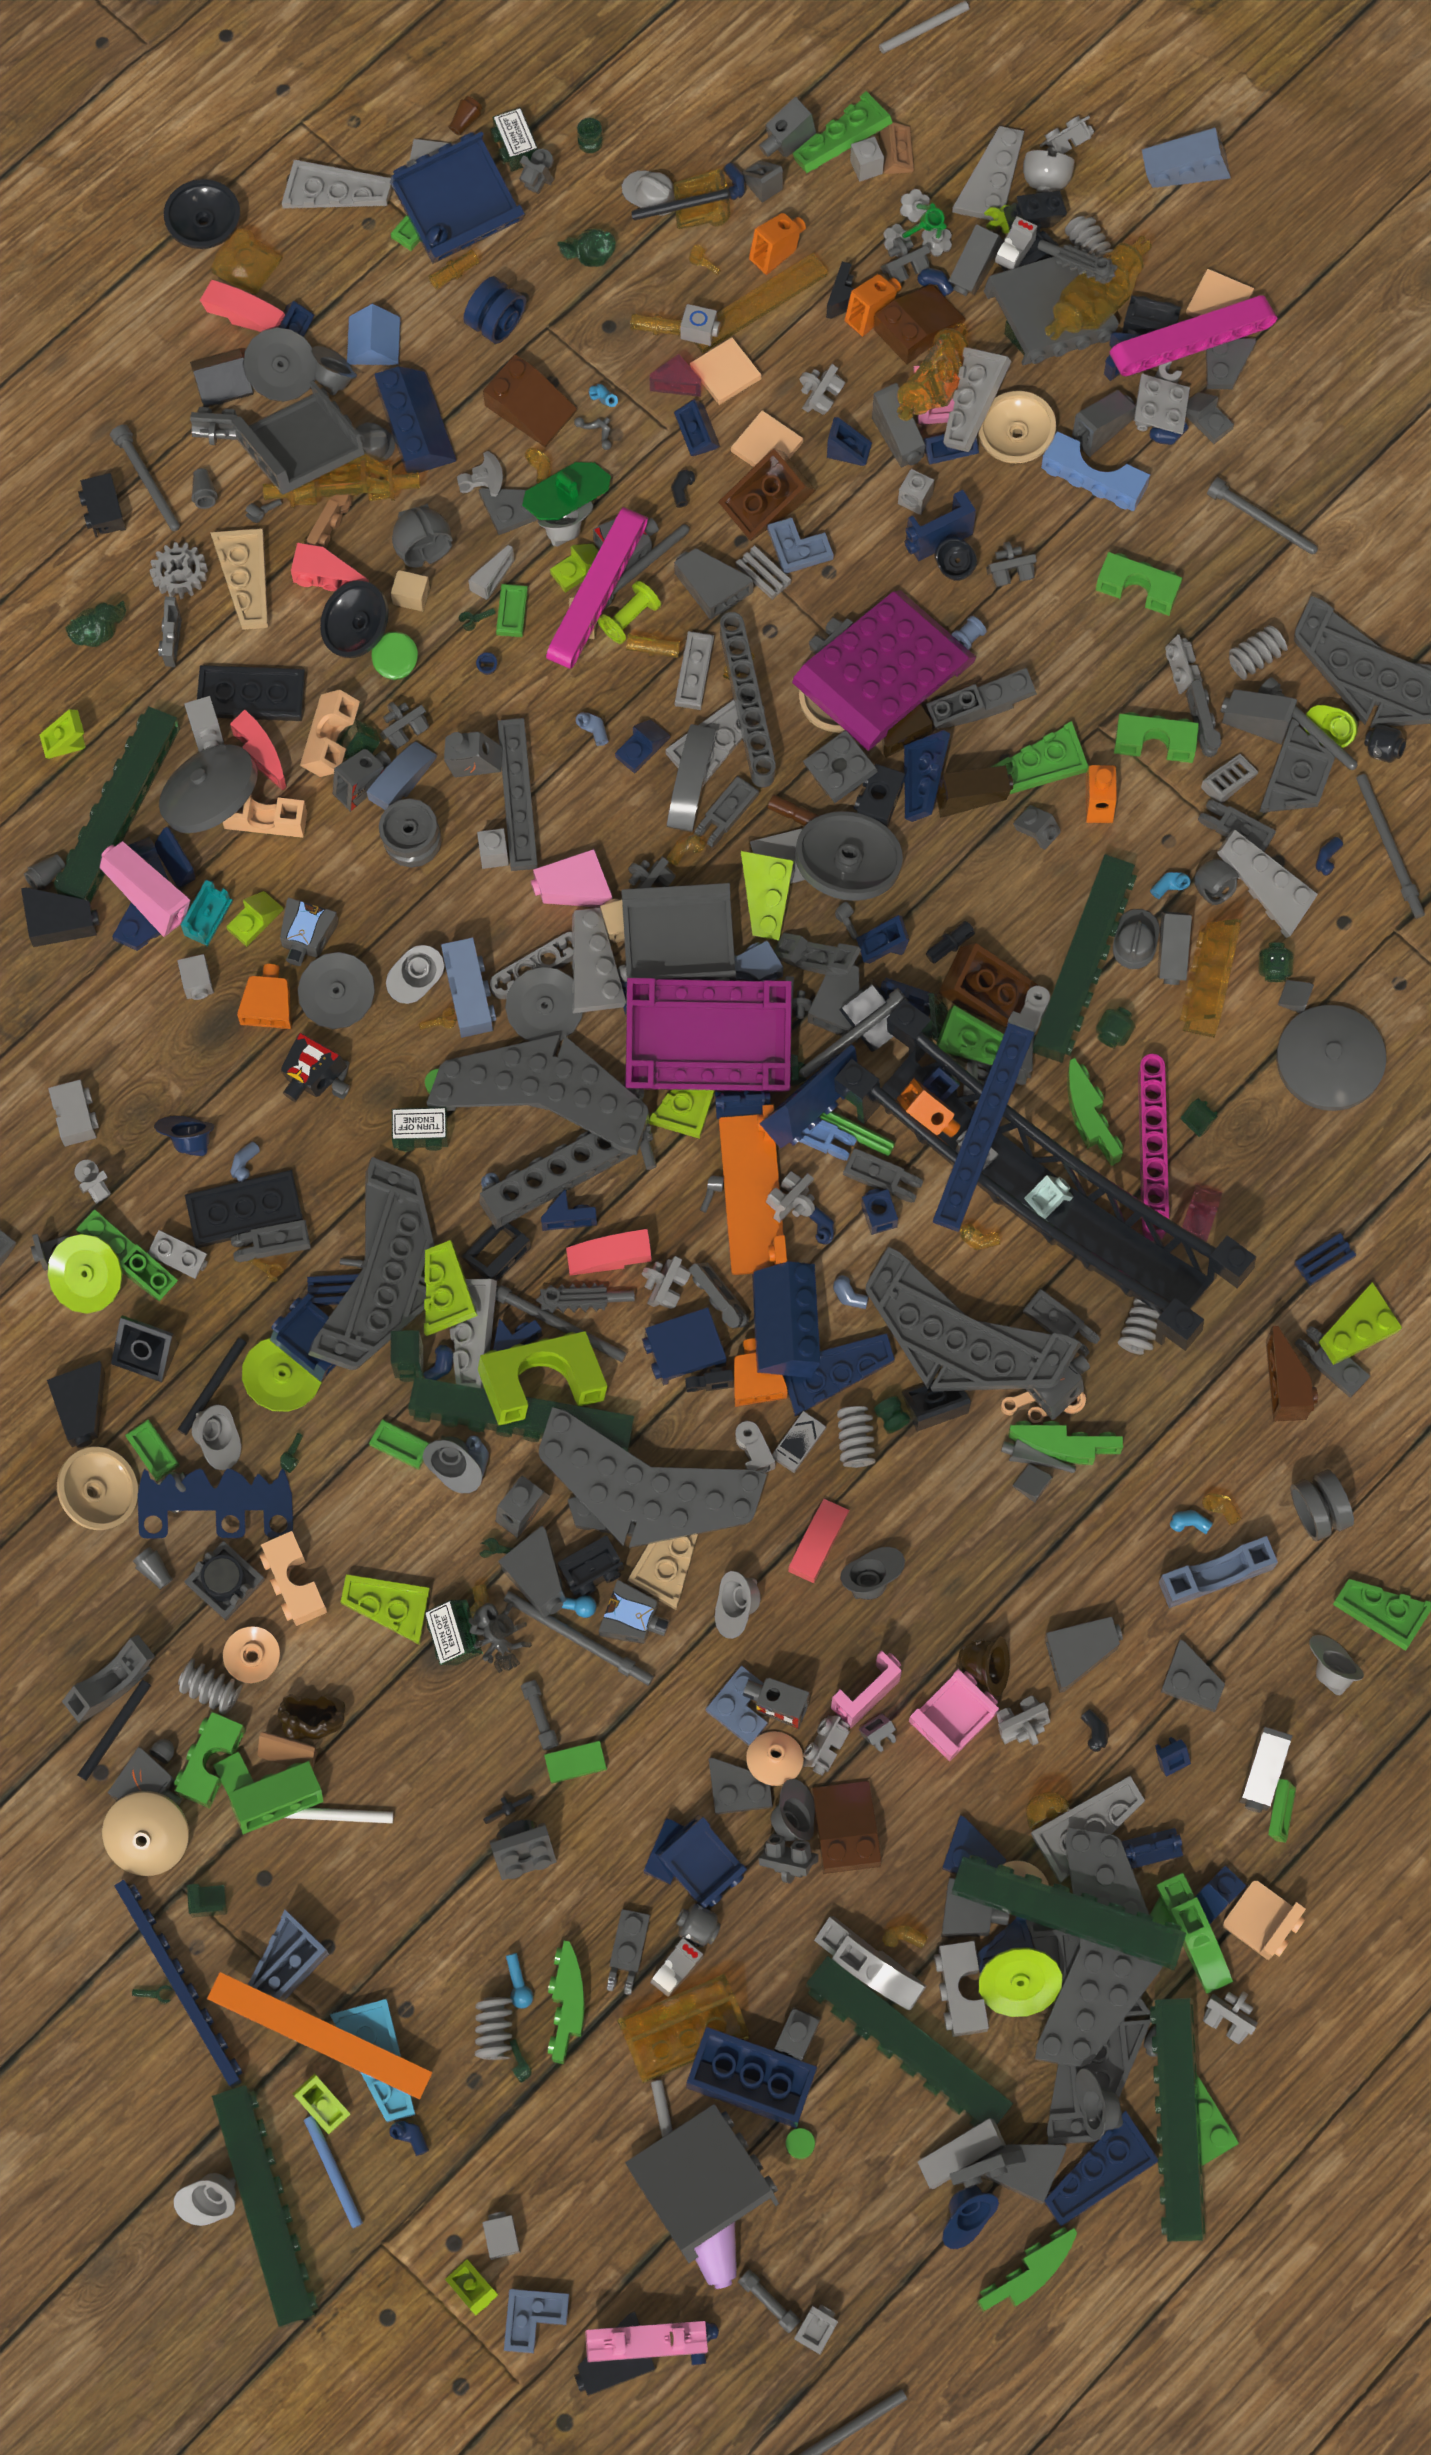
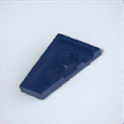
M944 730L904 746L905 819L914 822L932 815L950 738V733Z

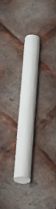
M307 1808L285 1818L393 1823L394 1812Z

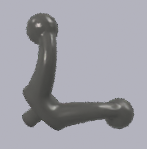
M577 417L574 420L575 426L583 429L601 427L602 448L604 450L611 448L612 444L607 440L611 430L607 426L611 421L609 418L606 417L603 422L597 419L588 424H585L581 417Z

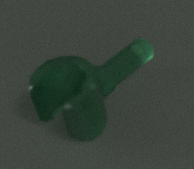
M494 608L472 615L470 612H462L459 615V620L464 622L470 619V622L464 624L463 628L466 631H472L475 629L477 622L496 613Z
M300 1433L296 1434L288 1451H285L280 1457V1466L288 1473H291L299 1463V1460L293 1455L296 1453L303 1438V1435Z
M489 1538L480 1544L487 1545L490 1551L483 1550L479 1555L483 1558H488L496 1553L507 1554L514 1548L499 1545L496 1539Z
M167 1985L161 1986L158 1990L133 1989L132 1996L157 1999L160 2004L164 2005L170 2003L171 2000L161 1999L160 1992L163 1990L173 1991V1989Z
M513 2039L510 2041V2045L518 2065L511 2070L519 2082L522 2083L531 2076L532 2071L521 2054L517 2040Z

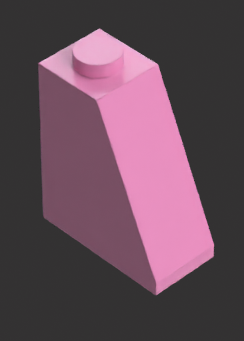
M594 849L533 870L534 880L530 881L535 896L540 895L542 902L545 904L600 907L612 899Z

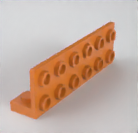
M762 1105V1115L722 1117L719 1119L732 1275L753 1274L754 1271L787 1262L783 1222L779 1223L773 1218L776 1211L766 1203L768 1195L774 1188L780 1190L776 1143L759 1124L774 1111L773 1105Z

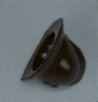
M998 1636L993 1641L975 1640L959 1651L958 1656L962 1671H967L977 1682L986 1686L991 1695L999 1697L1006 1688L1009 1678L1010 1658L1006 1640Z

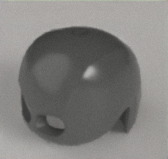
M1213 859L1205 862L1197 870L1194 876V883L1199 894L1208 903L1219 905L1234 894L1239 876L1223 860ZM1226 888H1229L1228 893L1226 895H1223L1222 892ZM1219 897L1220 899L1214 900L1212 898Z

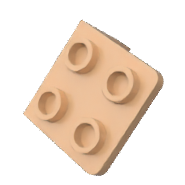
M1253 1881L1224 1920L1223 1926L1269 1961L1274 1954L1280 1956L1289 1944L1285 1938L1291 1930L1296 1933L1306 1920L1302 1917V1914L1306 1909L1297 1902L1293 1906L1259 1881Z

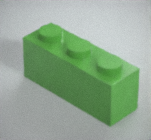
M309 1761L295 1763L285 1771L265 1775L258 1782L250 1785H240L233 1792L228 1793L232 1810L243 1834L324 1802L320 1785Z

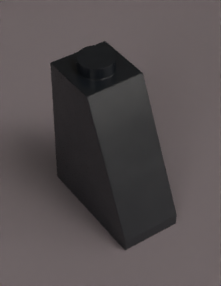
M27 887L21 888L28 934L33 947L97 935L96 926L100 925L97 909L92 910L89 901Z
M100 1361L47 1380L66 1438L71 1447H86L92 1444V1440L97 1439L99 1436L105 1382V1370Z
M635 2311L629 2313L615 2328L640 2326ZM586 2357L577 2366L579 2373L574 2376L579 2391L586 2390L587 2396H591L656 2370L651 2357L587 2362Z

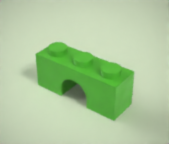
M1108 552L1097 580L1096 591L1120 599L1126 587L1140 585L1148 593L1145 608L1170 616L1180 591L1182 577H1179L1172 571H1162L1153 568L1152 565L1146 562L1139 563L1130 560L1123 554Z
M1132 712L1119 714L1114 754L1140 757L1143 743L1150 739H1158L1167 747L1166 760L1193 763L1199 723H1193L1188 719L1168 720L1162 716L1144 717Z
M211 1712L209 1719L204 1718L198 1732L201 1734L197 1745L194 1743L191 1745L186 1757L189 1762L184 1771H179L174 1782V1786L177 1787L175 1791L179 1796L209 1809L211 1808L222 1782L219 1777L207 1772V1760L217 1752H225L230 1755L236 1753L246 1732L242 1724Z

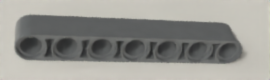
M728 612L720 620V639L750 775L756 786L768 787L775 780V759L744 620L738 613ZM734 626L737 630L729 631L726 628ZM741 650L743 653L733 654L731 651ZM744 673L748 676L746 678H739L736 675ZM751 697L753 701L745 702L742 698ZM757 721L759 724L756 726H750L747 724V722ZM760 744L764 748L761 750H756L752 748V746ZM765 768L770 772L761 774L757 770Z

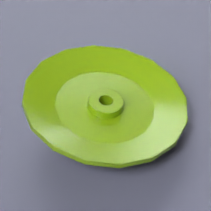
M80 1234L68 1237L56 1246L49 1259L47 1275L51 1290L59 1302L72 1311L85 1314L101 1311L115 1300L121 1289L122 1269L119 1257L108 1243L97 1236Z
M271 1338L260 1341L248 1352L242 1365V1381L247 1394L258 1405L271 1411L289 1412L304 1407L315 1397L321 1382L270 1341Z
M1012 1948L997 1954L985 1964L979 1976V1993L982 1999H984V2003L996 2013L1010 2017H1025L1045 2010L1056 2000L1062 1989V1973L1057 1962L1045 1952L1032 1948Z

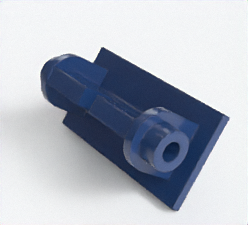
M885 978V981L883 980L880 989L887 998L890 997L889 994L899 988L911 1005L929 1017L931 1011L929 996L935 1001L936 994L889 978Z
M769 1091L715 1092L717 1119L722 1117L762 1115V1105L771 1104Z
M1176 1828L1121 1841L1132 1869L1183 1856L1181 1849L1182 1840L1180 1835H1177Z

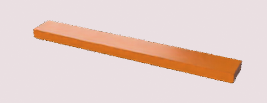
M221 1972L208 1995V2000L419 2100L432 2075V2072Z

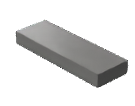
M688 631L675 706L701 710L714 635Z
M989 2118L918 2161V2164L929 2188L935 2189L951 2179L950 2173L982 2161L1005 2147L1006 2144L994 2119Z

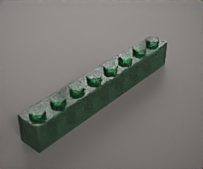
M148 706L145 714L142 713L139 716L134 735L129 736L122 758H118L114 764L112 778L103 785L102 797L99 803L93 805L87 826L81 828L78 835L79 841L75 849L72 848L67 855V865L63 872L60 871L56 876L54 885L59 895L87 900L91 904L106 875L100 868L101 855L109 846H117L124 840L180 731L177 717Z
M1106 854L1104 855L1034 1041L1033 1053L1063 1063L1065 1055L1071 1056L1076 1043L1075 1040H1072L1074 1031L1080 1032L1085 1018L1081 1016L1083 1007L1089 1008L1094 994L1089 992L1092 983L1098 984L1103 970L1098 968L1100 961L1107 960L1111 946L1107 945L1109 937L1115 938L1120 922L1116 921L1118 913L1124 914L1129 900L1125 898L1127 889L1132 891L1137 879V875L1133 874L1135 864Z
M419 1377L414 1378L408 1406L410 1416H414L413 1419L419 1422L428 1423L431 1419L441 1421V1424L447 1427L464 1425L468 1426L469 1430L475 1432H484L485 1429L496 1431V1434L502 1437H512V1434L523 1436L524 1440L530 1442H539L543 1438L552 1407L568 1412L627 1452L630 1450L635 1425L634 1416L531 1397H526L528 1408L524 1420L498 1425L485 1389Z
M970 1855L969 1858H962L952 1888V1895L1175 1970L1186 1937V1932L1181 1931V1926L1171 1922H1165L1164 1925L1153 1922L1154 1917L1141 1912H1137L1136 1915L1125 1912V1907L1116 1903L1109 1902V1905L1106 1906L1098 1903V1898L1086 1893H1081L1080 1896L1071 1894L1068 1887L1054 1883L1052 1887L1042 1884V1879L1034 1875L1026 1874L1024 1878L1013 1874L1014 1869L998 1864L997 1868L986 1865L987 1860L978 1856Z
M829 1956L825 1958L807 1981L806 1988L809 1989L807 1994L819 2004L824 2001L832 2008L830 2013L843 2023L845 2020H848L855 2026L853 2031L865 2041L870 2038L878 2044L876 2050L890 2060L893 2056L902 2063L899 2068L911 2078L917 2075L925 2082L922 2086L935 2097L938 2094L942 2095L948 2100L946 2103L948 2108L958 2115L962 2112L971 2119L969 2124L973 2128L989 2118L994 2119L996 2125H998L1013 2105L1009 2099Z
M1155 1999V2006L1150 2007L1151 2023L1156 2024L1157 2036H1152L1153 2054H1158V2066L1153 2067L1154 2083L1159 2084L1160 2096H1155L1156 2114H1161V2126H1157L1156 2135L1157 2143L1162 2144L1163 2156H1158L1159 2174H1164V2186H1160V2203L1165 2205L1166 2217H1161L1162 2235H1167V2242L1206 2240L1193 1999Z
M243 2085L213 2095L212 2099L278 2327L285 2328L316 2317L314 2310L319 2308L314 2291L308 2292L306 2280L310 2279L306 2263H300L297 2252L302 2250L297 2233L292 2234L289 2223L293 2222L289 2205L283 2206L280 2194L285 2193L280 2175L275 2177L272 2165L276 2164V2159L272 2147L266 2148L263 2137L268 2136V2132L263 2118L258 2120L255 2108L260 2107L255 2090L250 2091L248 2086Z

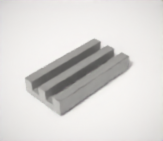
M755 546L751 548L749 553L743 555V559L736 561V567L745 575L751 577L753 583L772 600L791 584V579ZM754 557H755L764 567H766L777 579H779V580L782 582V584H781L779 581H777L765 568H763V567L754 559ZM749 563L751 566H753L759 572V574L763 576L765 579H767L776 589L773 590L772 588H770L746 564Z

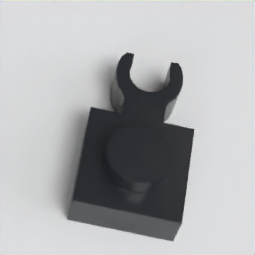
M723 1367L711 1369L709 1373H704V1376L685 1378L688 1393L705 1389L706 1391L734 1388L732 1370H726Z

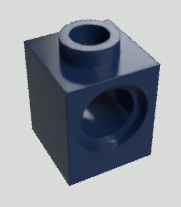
M874 1189L867 1192L862 1197L861 1206L871 1235L897 1228L898 1217L889 1190L881 1191V1189ZM880 1205L886 1209V1212L876 1214L872 1211V1208Z

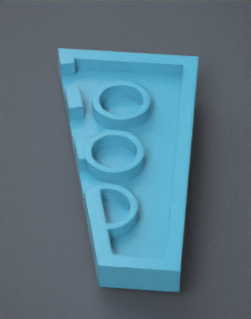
M387 1999L330 2014L336 2027L401 2057ZM360 2072L386 2122L416 2115L411 2095Z

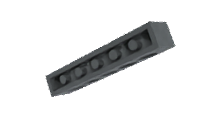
M587 1131L581 1134L574 1143L568 1146L563 1144L557 1147L550 1156L536 1158L524 1170L520 1171L517 1169L506 1176L505 1180L498 1184L496 1182L488 1184L480 1193L479 1203L495 1229H498L559 1196L564 1190L568 1191L633 1156V1154L624 1153L612 1146L608 1149H603L598 1145L600 1142H607L610 1145L611 1142ZM582 1154L588 1160L581 1162L576 1160L575 1156ZM554 1167H560L565 1172L562 1174H555L551 1171V1169ZM530 1180H537L541 1183V1185L538 1187H531L530 1185H528L527 1182ZM511 1192L516 1194L517 1198L508 1200L503 1195Z

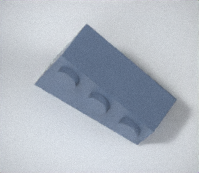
M473 938L441 944L461 1038L493 1031L492 1022L496 1021L493 1005L488 1006L486 997L491 996L488 981H482L481 972H485L482 956H477Z

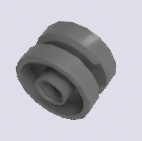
M414 799L399 800L388 806L381 815L378 825L384 848L391 860L400 866L412 868L425 865L437 855L442 843L441 830L435 814L428 805Z
M1326 1469L1315 1474L1312 1483L1303 1479L1291 1485V1497L1296 1512L1305 1530L1314 1541L1317 1542L1329 1537L1332 1528L1340 1532L1354 1525V1516L1348 1497L1338 1478L1331 1470Z

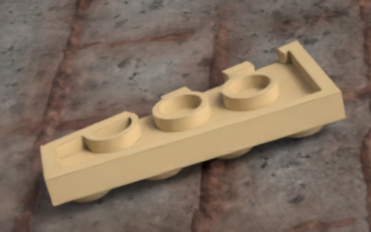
M263 529L210 532L242 630L268 628Z
M698 1534L648 1544L627 1583L677 1610Z

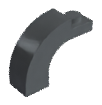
M139 1635L130 1638L119 1654L105 1668L92 1677L74 1685L62 1700L63 1704L78 1723L98 1714L126 1694L151 1669L148 1665L154 1659V1654Z

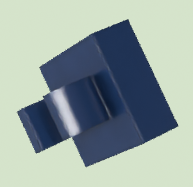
M1173 1737L1168 1738L1170 1745L1161 1748L1159 1744L1155 1745L1160 1768L1166 1777L1191 1764L1187 1746L1182 1739L1176 1741Z

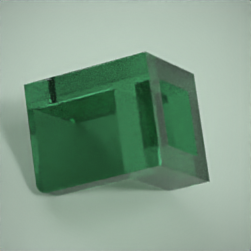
M355 719L354 724L347 728L338 744L346 748L344 758L349 759L363 749L373 754L380 744L377 729Z
M199 1884L187 1885L188 1910L192 1918L227 1914L226 1893L223 1885L201 1887Z

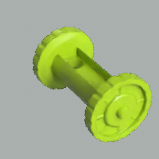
M636 581L633 584L632 588L636 595L614 617L610 618L602 614L598 619V624L604 633L618 644H622L626 640L623 629L646 607L655 611L661 606L657 595L641 581Z

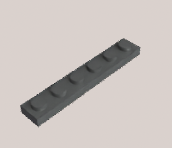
M524 718L498 720L499 742L503 748L502 776L511 871L537 869Z

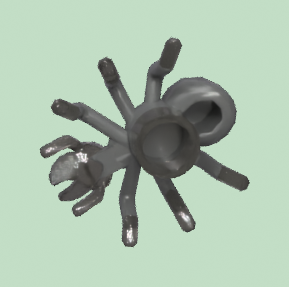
M512 1601L508 1603L500 1615H498V1611L493 1604L486 1603L476 1610L474 1619L471 1617L468 1621L472 1625L469 1631L471 1634L483 1635L485 1637L484 1640L475 1642V1649L492 1643L483 1656L484 1661H488L490 1664L493 1663L494 1657L491 1654L495 1649L498 1650L495 1654L494 1666L499 1673L503 1671L502 1668L504 1670H511L520 1664L519 1660L510 1650L532 1646L531 1642L522 1641L511 1644L505 1639L527 1626L526 1622L514 1626L511 1618L507 1616L514 1605Z

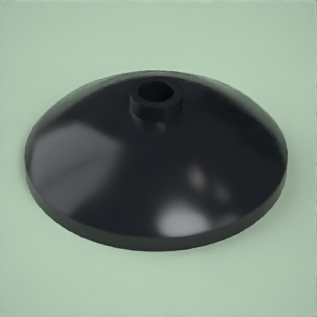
M208 179L193 180L179 186L171 193L164 207V221L169 234L178 243L194 249H208L224 243L234 234L240 222V207L234 193L222 183ZM202 222H208L205 225H200Z
M352 581L338 588L330 596L321 615L320 631L324 644L332 653L343 658H356L368 653L378 644L386 630L389 616L388 603L382 591L369 582Z

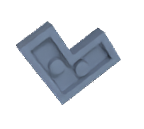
M793 518L767 525V530L783 573L787 574L833 560V552L826 533L800 540Z
M741 1666L709 1704L706 1712L749 1746L762 1733L768 1723L747 1707L752 1699L743 1696L748 1680L761 1685L764 1683Z
M509 2289L504 2351L534 2353L537 2323L567 2325L569 2294Z

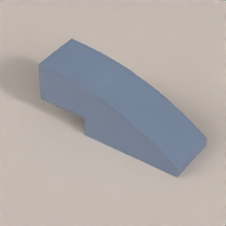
M415 741L400 753L367 790L368 800L386 810L388 806L401 800L403 796L407 797L437 758V755Z

